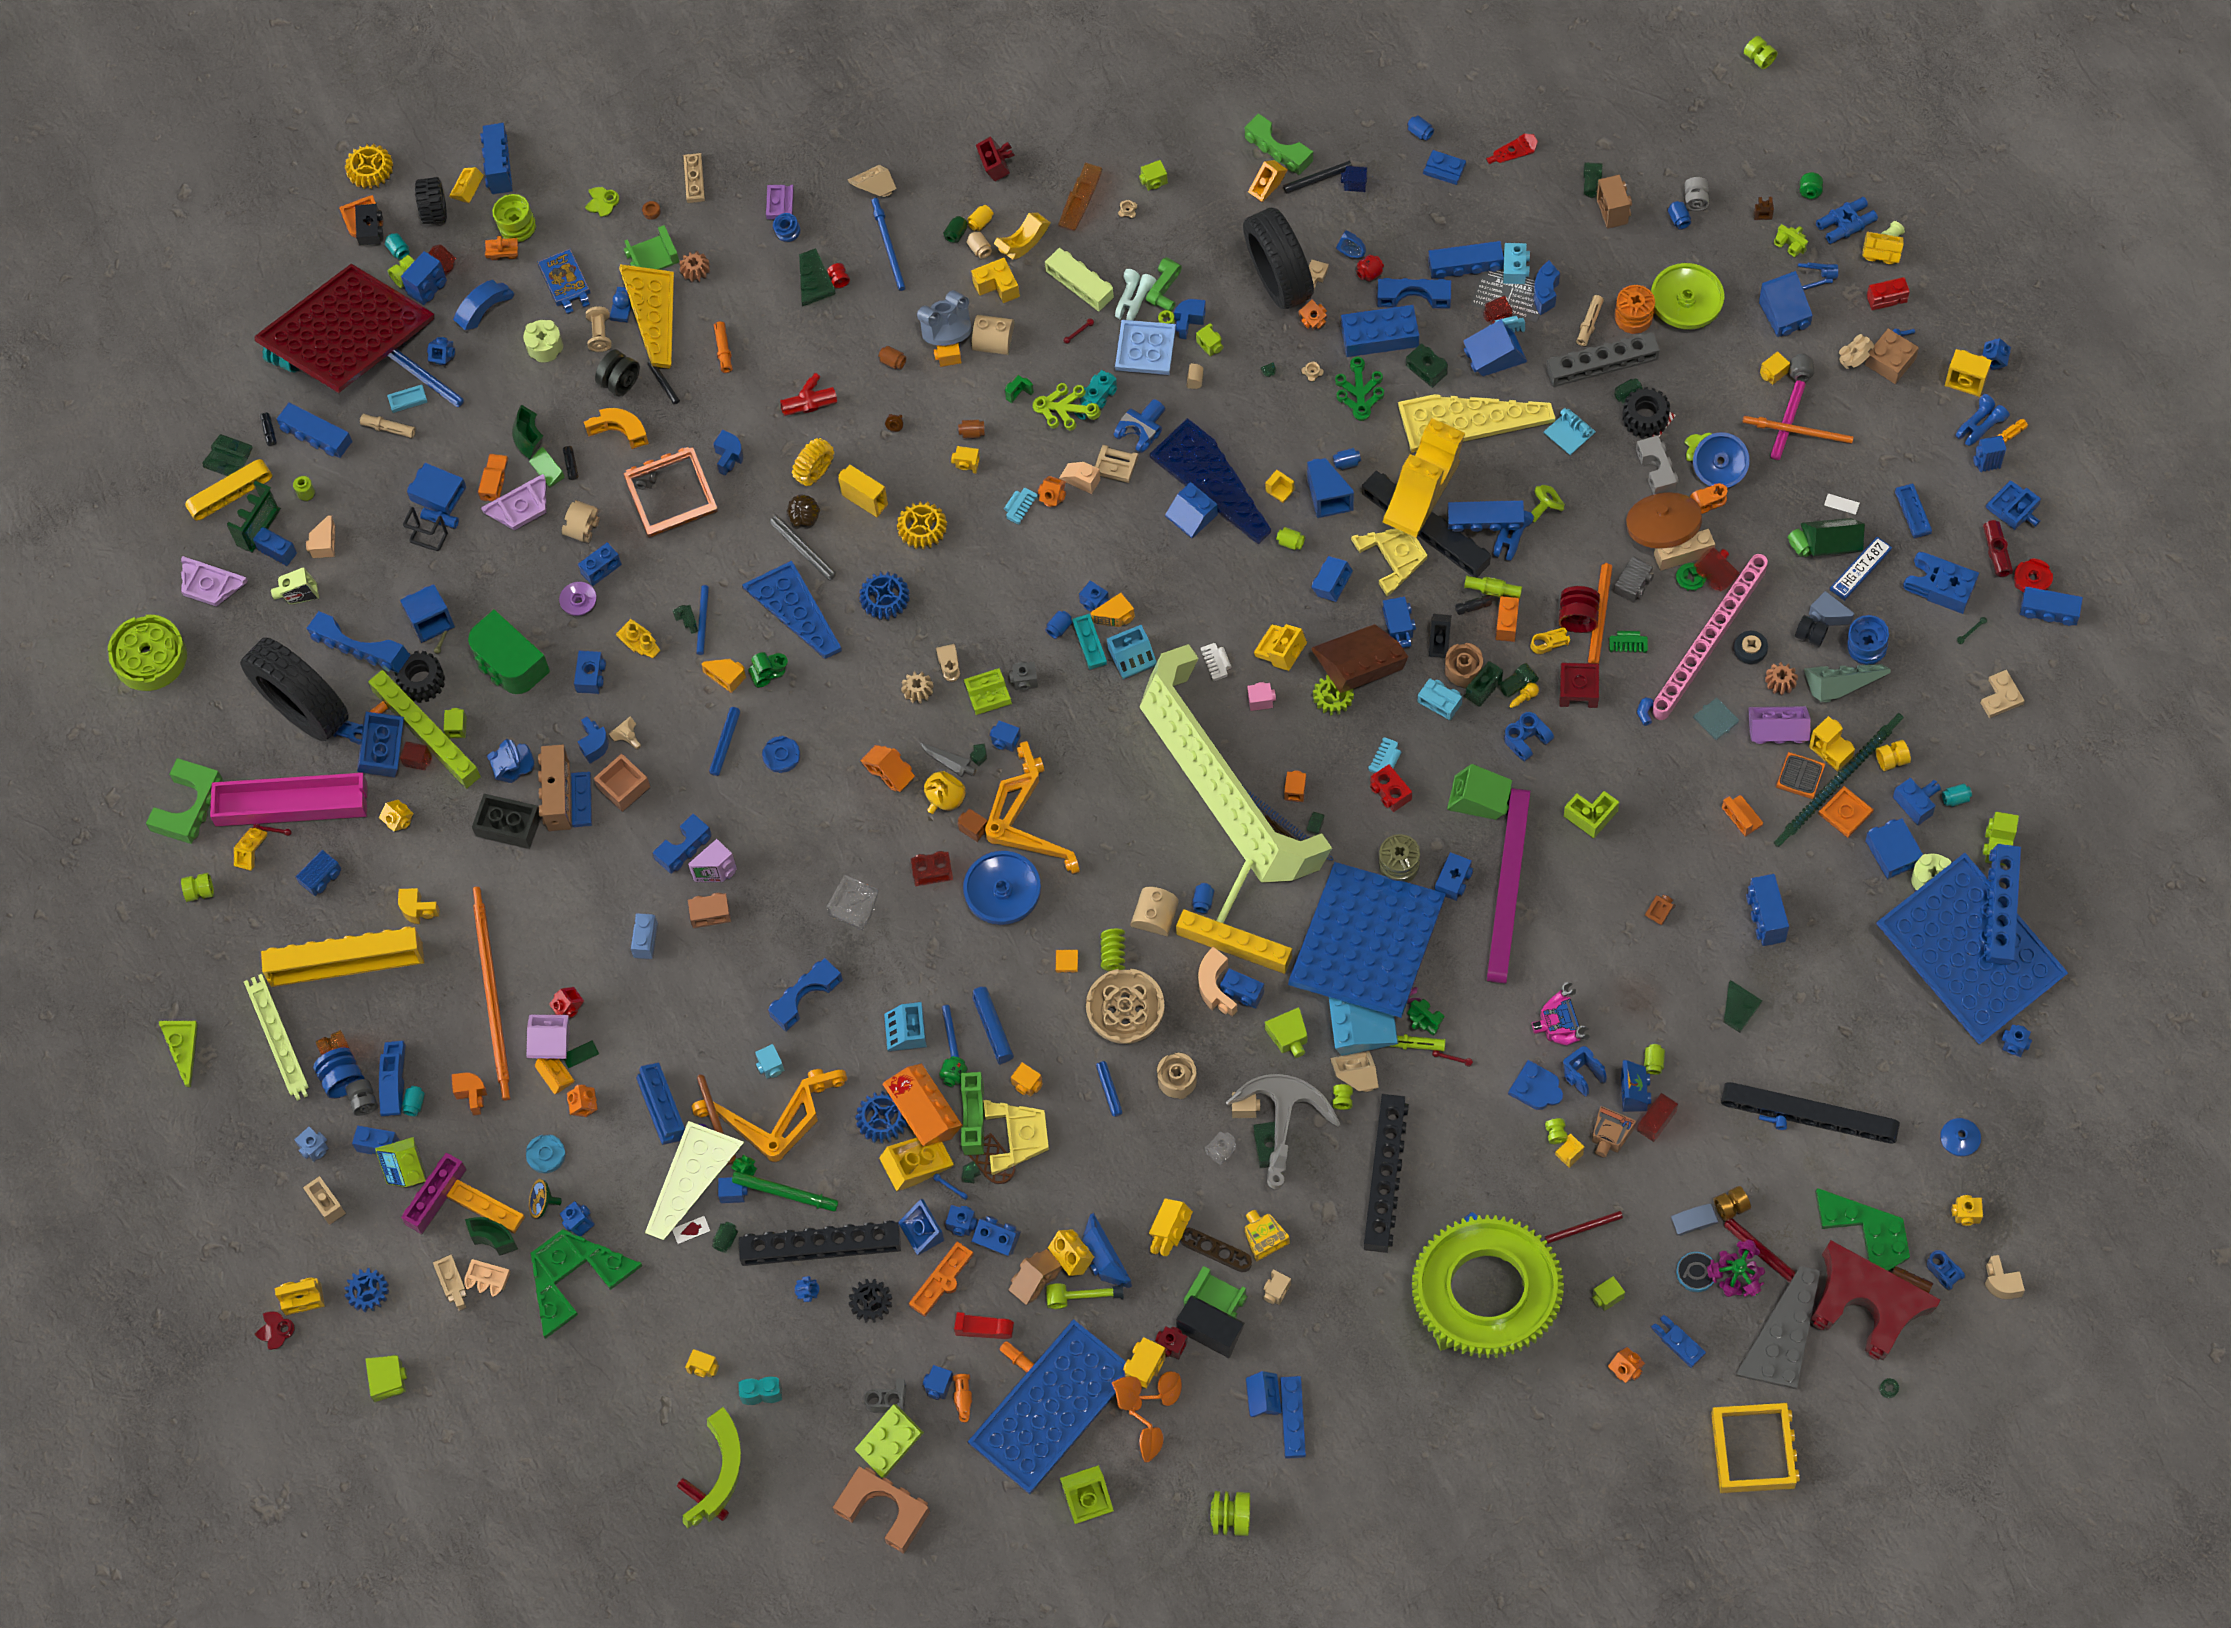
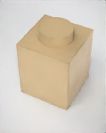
M1256 1094L1242 1101L1232 1103L1233 1118H1256V1111H1260V1099H1256Z

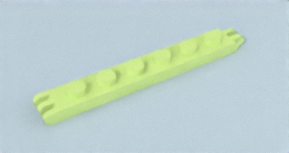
M260 974L258 977L261 982L257 983L256 978L253 977L251 978L252 986H250L248 980L244 981V984L290 1095H295L298 1101L301 1099L299 1092L302 1091L304 1098L308 1096L306 1089L309 1086L265 979Z

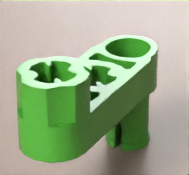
M1167 257L1162 259L1158 267V271L1162 275L1146 296L1147 302L1169 311L1174 309L1176 302L1163 295L1179 276L1182 265Z

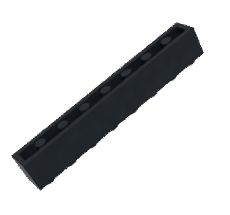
M1376 470L1362 484V495L1386 512L1397 484L1390 481L1386 474H1381ZM1433 511L1430 513L1418 536L1469 575L1478 578L1490 565V553L1485 548H1480L1470 537L1461 534V531L1455 532L1452 529H1448V523L1442 516H1437Z

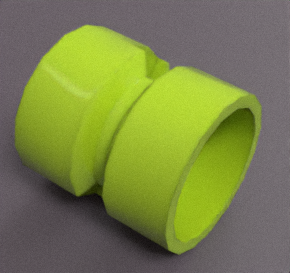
M1760 36L1750 40L1744 49V54L1751 60H1754V63L1761 69L1769 67L1778 55V52L1771 45H1767V42Z
M409 255L399 261L400 265H393L387 270L391 279L401 289L405 287L401 275L414 262Z
M209 873L199 874L197 878L193 876L181 878L182 892L186 902L198 900L199 896L203 899L214 897L213 883Z

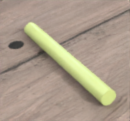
M1246 859L1216 921L1224 923L1253 864L1252 860Z

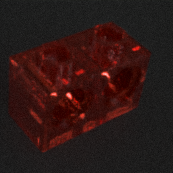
M937 851L934 854H919L911 858L915 887L953 880L949 852ZM939 864H945L942 868L937 867ZM920 867H926L924 871L918 870Z

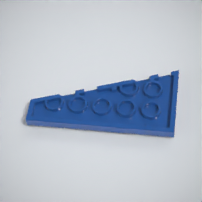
M792 561L742 584L744 590L823 658L826 659L842 651L840 644Z

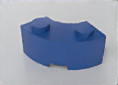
M1550 260L1540 268L1535 279L1533 298L1535 307L1540 315L1556 305L1557 295L1554 288L1559 285L1560 272Z

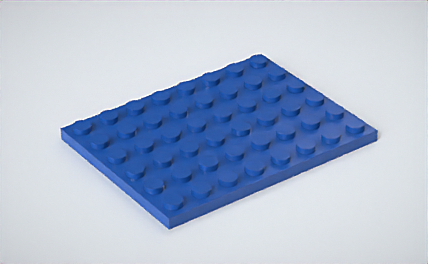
M1963 853L1876 924L1980 1045L2066 976L2068 972L2018 914L2015 960L2010 965L1986 962V956L1984 955V946L1987 944L1985 927L1988 925L1986 909L1990 899H1987V891L1991 882L1969 856ZM1998 900L1999 906L2005 908L2004 902ZM1997 919L1998 925L2004 927L2003 921ZM1996 938L1997 944L2002 946V940Z
M1334 862L1289 978L1288 985L1402 1018L1446 894L1404 881H1395L1383 875Z

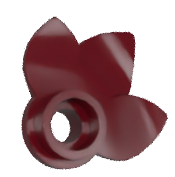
M278 1312L263 1313V1318L266 1325L261 1327L255 1333V1336L261 1341L268 1342L267 1347L269 1350L278 1349L283 1345L285 1339L293 1335L295 1325L291 1320L283 1319L282 1315ZM284 1327H288L286 1332H282Z

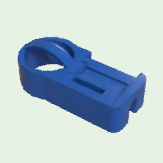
M346 721L333 736L346 737L351 742L360 745L361 739H357L355 736L357 733L362 734L363 724Z

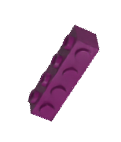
M445 1153L437 1163L436 1168L427 1177L420 1191L416 1193L411 1204L403 1212L401 1218L406 1226L423 1234L447 1199V1194L456 1180H460L467 1170L462 1161Z

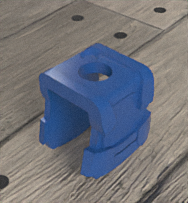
M509 739L502 742L496 752L493 751L487 755L495 779L512 783L520 775L531 772L534 767V759L527 744L519 743L516 747L515 743Z
M1586 1046L1580 1047L1563 1060L1564 1075L1571 1085H1575L1585 1097L1589 1094L1588 1084L1584 1077L1576 1070L1586 1065L1600 1083L1604 1084L1607 1080L1605 1067L1597 1058H1594L1593 1052Z

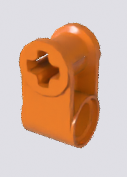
M1718 483L1693 492L1690 498L1697 502L1701 513L1704 514L1725 505L1727 501V487Z

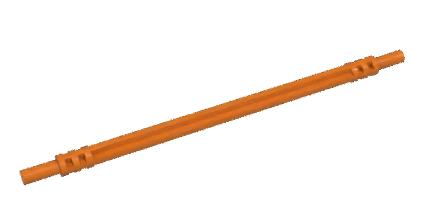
M474 887L475 904L473 909L497 1079L501 1086L502 1100L507 1101L510 1100L508 1086L510 1079L485 904L482 903L480 887Z

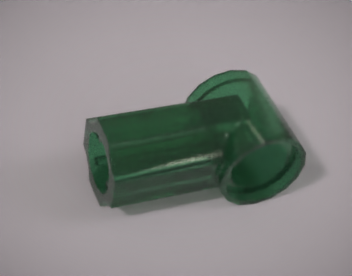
M1584 162V195L1588 196V198H1595L1597 196L1598 181L1602 179L1603 163Z
M1524 663L1515 670L1513 675L1500 682L1499 688L1502 694L1509 698L1523 689L1528 683L1536 684L1539 677L1527 663Z

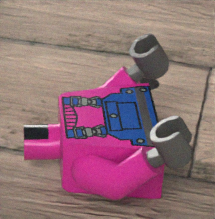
M1564 983L1562 990L1556 993L1543 1006L1540 1015L1541 1020L1532 1022L1534 1034L1545 1031L1548 1041H1554L1566 1046L1579 1041L1581 1038L1585 1040L1590 1038L1589 1034H1583L1589 1028L1583 1025L1579 1026L1570 997L1567 998V995H1575L1576 989L1568 991L1569 987L1573 985L1572 983Z

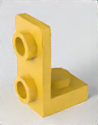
M250 828L234 847V866L252 871L255 867V850L267 837L266 831Z

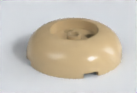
M1116 969L1102 975L1091 986L1086 999V1013L1093 1029L1106 1040L1119 1044L1136 1043L1150 1036L1159 1026L1164 1014V997L1157 982L1146 973L1136 969ZM1124 995H1129V996H1130L1129 998H1127V997L1121 998V996H1124ZM1138 1006H1142L1144 1008L1140 1009L1139 1012H1136L1135 1010ZM1114 1007L1116 1011L1112 1013L1108 1008ZM1128 1019L1130 1023L1122 1024V1021Z

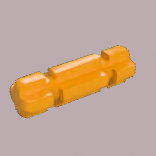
M2020 419L2015 425H2011L2002 434L1997 436L2002 435L2004 443H2006L2007 440L2019 434L2021 430L2026 429L2028 424L2025 419Z

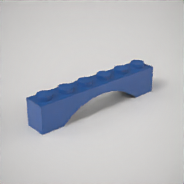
M318 611L306 628L311 634V639L315 642L320 643L321 641L332 649L334 647L338 648L344 654L350 653L359 660L365 659L374 666L376 664L380 665L386 671L392 670L398 673L410 657L404 645L392 640L366 643L348 638L342 633L340 626L332 616Z

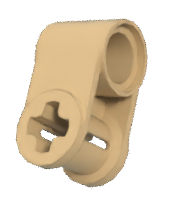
M955 644L937 647L936 652L944 679L949 682L956 681L960 676Z

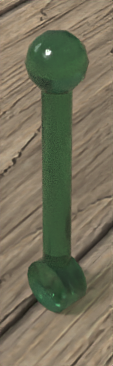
M1981 617L1974 627L1963 636L1957 638V643L1963 644L1972 632L1982 624L1987 623V618Z

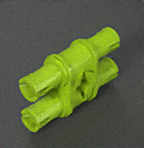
M1466 575L1464 588L1479 590L1482 594L1500 597L1505 595L1520 599L1522 586L1506 584L1504 580L1483 577L1481 579Z

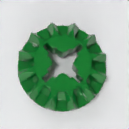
M1686 563L1678 569L1676 580L1681 588L1683 587L1687 591H1696L1698 588L1703 587L1706 582V572L1698 564ZM1688 573H1690L1692 577H1695L1694 582H1692L1690 579H1687Z

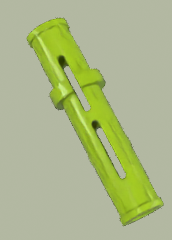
M1404 1034V1036L1397 1035L1398 1041L1414 1043L1398 1042L1396 1045H1391V1047H1401L1403 1050L1413 1048L1445 1051V1039L1408 1036V1034ZM1417 1042H1420V1043H1432V1044H1434V1045L1418 1044Z

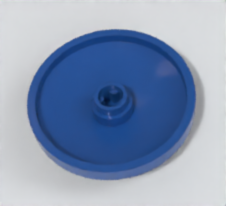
M995 851L980 857L971 865L964 878L963 890L969 909L978 918L988 923L1005 925L1015 923L1033 911L1040 898L1041 882L1038 871L1027 858L1011 851Z

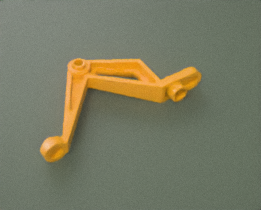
M1021 742L1017 752L1019 758L1024 760L1022 766L1025 774L1000 782L985 828L986 838L992 844H1000L1067 859L1064 860L1067 872L1071 871V874L1078 873L1080 870L1074 852L1011 827L1039 783V773L1044 772L1041 757L1033 759L1028 742ZM1021 788L1022 790L1003 820L1000 819L1008 792Z
M814 1069L808 1072V1078L801 1081L771 1134L719 1104L713 1103L718 1116L765 1155L768 1160L777 1162L783 1159L784 1155L818 1121L811 1093L823 1092L826 1088L841 1087L848 1078L845 1070L823 1073L822 1069ZM704 1100L692 1104L691 1107L695 1116L702 1118L709 1115ZM804 1103L807 1115L786 1138L782 1137L801 1104Z

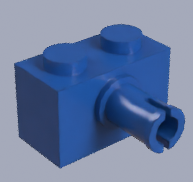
M1909 778L1895 788L1894 800L1917 826L1933 816L1935 804L1929 797L1941 790L1939 784L1935 785L1937 783L1935 780L1921 789L1912 778Z

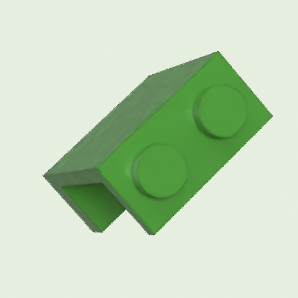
M665 225L658 227L660 236L630 246L628 239L625 240L626 248H624L627 259L631 258V266L661 270L679 263L677 251Z
M1203 1266L1184 1298V1306L1190 1296L1193 1295L1236 1318L1238 1315L1236 1311L1239 1306H1244L1248 1296H1246L1245 1287L1242 1286L1239 1290L1212 1276L1211 1270Z

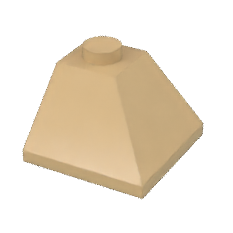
M877 165L848 179L850 184L883 197L892 194V191L896 189L889 170L881 165Z
M1370 1051L1331 1058L1336 1076L1356 1090L1368 1092L1374 1088H1379L1376 1068Z

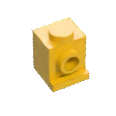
M957 446L956 453H952L951 463L955 464L956 468L973 470V473L977 474L980 461L979 449Z
M693 1349L685 1368L689 1374H692L694 1371V1374L697 1376L712 1378V1376L717 1374L719 1365H717L716 1357Z

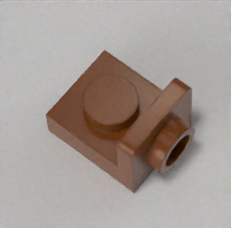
M1665 894L1662 896L1656 895L1645 916L1663 925L1672 908L1674 909L1676 905L1672 903L1673 899Z

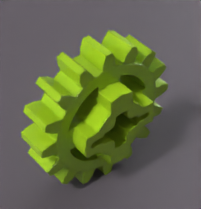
M1326 675L1325 681L1320 678V684L1315 683L1313 702L1317 703V709L1323 708V713H1326L1328 710L1330 715H1333L1334 711L1339 715L1341 709L1347 711V705H1352V699H1354L1353 689L1340 693L1329 675Z

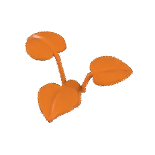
M1168 1371L1160 1377L1158 1382L1160 1394L1140 1396L1142 1386L1137 1377L1126 1376L1112 1382L1116 1392L1118 1407L1123 1410H1129L1130 1415L1135 1416L1148 1426V1428L1142 1430L1140 1435V1450L1142 1458L1146 1463L1150 1462L1160 1452L1163 1445V1433L1160 1428H1153L1151 1423L1135 1411L1141 1408L1142 1400L1161 1398L1165 1406H1170L1178 1400L1182 1382L1179 1373Z

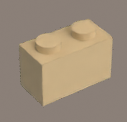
M320 1176L303 1187L329 1225L346 1214Z

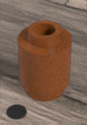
M890 346L883 347L878 355L881 363L894 369L898 368L901 370L907 360L904 353Z
M979 419L962 420V424H958L959 435H963V439L985 436L984 421H979Z

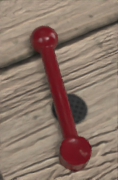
M1089 318L1085 325L1069 337H1065L1064 343H1070L1071 339L1085 328L1093 326L1094 320Z
M253 824L252 827L259 830L284 833L286 836H290L292 832L290 829L283 830L260 826L259 824Z
M1438 1050L1432 1052L1433 1057H1443L1462 1062L1467 1067H1470L1473 1063L1471 1058L1462 1059L1440 1053Z

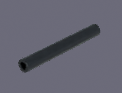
M1350 161L1287 183L1283 185L1284 191L1289 193L1352 169V164Z

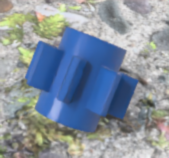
M807 1276L802 1277V1280H797L795 1293L798 1299L810 1302L812 1298H817L819 1285L816 1279L811 1280V1277Z

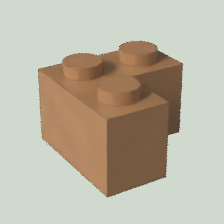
M1046 1249L1040 1253L1036 1252L1031 1258L1027 1257L1022 1261L1020 1271L1011 1280L1012 1285L1009 1291L1027 1305L1038 1298L1045 1284L1057 1278L1063 1267L1049 1250Z

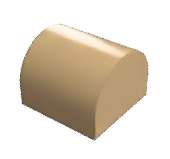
M1191 363L1188 370L1187 388L1198 389L1202 386L1203 367Z

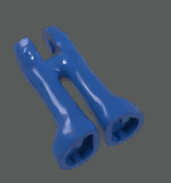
M1983 394L1979 399V409L1958 429L1956 437L1960 440L1970 431L1972 434L1967 438L1965 444L1971 446L1993 425L2006 421L2010 414L2002 405L1995 407L1993 398ZM1992 412L1981 425L1977 426L1985 416Z
M1524 511L1523 528L1513 530L1511 538H1508L1509 528H1501L1495 542L1494 556L1499 558L1502 547L1506 546L1509 547L1506 560L1511 561L1513 559L1525 527L1529 526L1534 520L1532 513Z

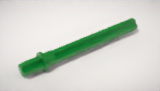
M737 1171L734 1172L732 1182L735 1184L816 1206V1209L820 1207L836 1211L838 1206L837 1200L822 1196L823 1194L810 1193Z

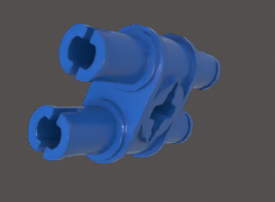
M1861 197L1851 203L1845 202L1844 205L1835 210H1830L1828 215L1816 220V225L1819 230H1823L1832 224L1838 227L1826 234L1827 241L1832 244L1843 237L1849 238L1850 235L1863 231L1865 226L1877 221L1878 216L1874 210L1862 216L1857 215L1856 212L1866 208L1868 205L1866 198Z

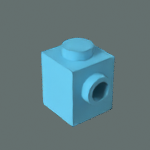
M773 1044L755 1052L758 1060L756 1066L760 1074L764 1073L767 1079L777 1077L785 1071Z

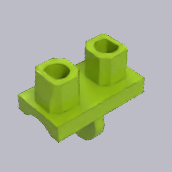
M1781 224L1778 227L1774 244L1779 248H1782L1785 243L1788 244L1789 254L1796 257L1799 253L1804 254L1807 251L1808 241L1805 239L1806 236L1802 234L1803 228L1801 226L1794 229L1793 227L1787 228Z

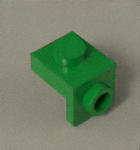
M1018 375L1005 387L1006 400L1013 403L1022 391L1032 395L1034 393L1032 382L1028 378H1022Z

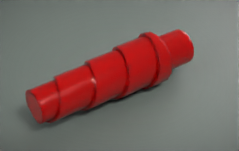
M814 373L806 381L799 394L813 390L818 384L817 381L820 379V375Z

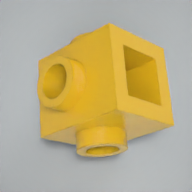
M394 800L385 803L379 818L388 828L398 831L406 829L410 825L414 813L400 800Z
M1970 1195L1957 1197L1955 1204H1952V1216H1955L1956 1223H1961L1963 1226L1980 1224L1983 1218L1982 1198H1972Z

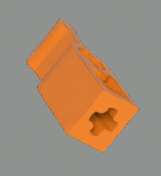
M489 454L488 463L484 468L478 490L481 500L492 502L500 498L508 456Z

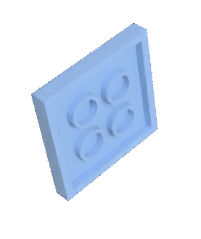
M1121 320L1115 370L1170 375L1176 324Z

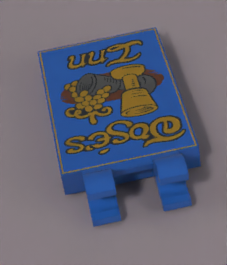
M571 249L537 261L556 305H563L566 314L573 312L570 301L577 298L580 299L583 307L590 305L587 294L591 293Z

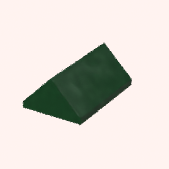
M1846 518L1801 523L1813 556L1863 551L1865 524Z

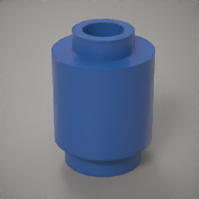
M1419 115L1413 116L1407 123L1409 126L1408 130L1421 140H1429L1435 131L1432 125Z
M1679 201L1670 204L1668 213L1674 225L1678 229L1688 227L1691 224V216L1685 204Z
M1351 448L1337 452V454L1333 455V461L1336 469L1344 470L1358 466L1361 457L1359 451Z
M1057 611L1047 623L1045 631L1054 639L1061 637L1072 624V617L1066 611Z
M1201 883L1196 886L1192 902L1194 911L1208 913L1209 909H1211L1215 891L1211 885Z

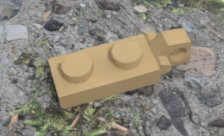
M452 1255L433 1262L449 1302L455 1301L459 1311L465 1309L466 1305L462 1297L467 1296L466 1289Z

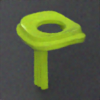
M1548 485L1536 486L1534 491L1541 502L1531 512L1534 515L1533 522H1536L1548 507L1560 511L1565 510V504L1554 488ZM1546 493L1551 494L1553 500H1551Z

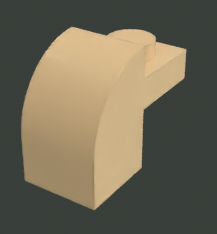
M1999 1255L1991 1256L1988 1264H1986L1989 1277H1987L1985 1285L1989 1292L2001 1299L2022 1297L2025 1289L2020 1271L2004 1274Z

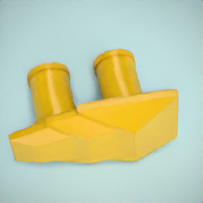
M632 619L616 633V636L628 648L640 655L644 654L654 658L661 651L651 633Z

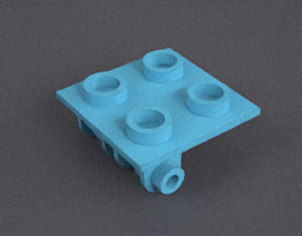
M1564 408L1560 413L1562 416L1543 433L1571 455L1596 431L1570 409Z

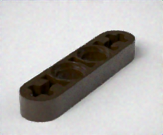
M1185 1228L1180 1239L1184 1247L1239 1272L1250 1270L1252 1258L1248 1253L1193 1228ZM1192 1234L1194 1240L1189 1239L1186 1241L1185 1236ZM1209 1241L1213 1246L1210 1250H1203L1201 1244ZM1226 1249L1230 1251V1256L1226 1259L1219 1256L1221 1250ZM1234 1254H1237L1236 1259H1234V1262L1232 1263L1231 1261L1234 1258ZM1245 1258L1247 1264L1240 1266L1238 1260L1242 1261Z

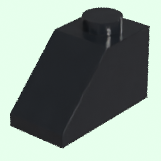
M1433 614L1429 646L1430 657L1446 658L1449 649L1452 615Z

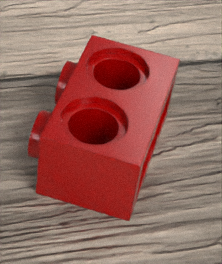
M1390 764L1371 776L1370 788L1375 794L1378 793L1380 795L1382 803L1386 808H1390L1395 812L1412 800V791ZM1386 780L1388 783L1381 784L1380 781ZM1398 794L1400 797L1393 798L1391 795Z

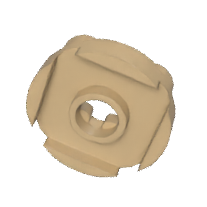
M1862 334L1857 335L1853 342L1840 349V363L1846 369H1849L1848 366L1851 365L1853 368L1859 366L1870 356L1868 351L1870 348L1873 350L1874 343Z

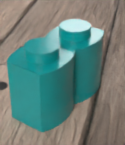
M764 1377L760 1380L744 1379L738 1382L739 1397L745 1405H756L762 1401L765 1403H776L782 1400V1385L777 1377Z

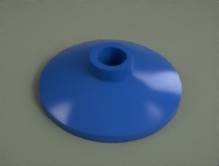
M1964 1118L1952 1119L1942 1128L1940 1135L1942 1145L1949 1153L1955 1156L1971 1155L1978 1149L1981 1143V1133L1978 1127L1970 1120ZM1963 1132L1965 1137H1960L1958 1133Z

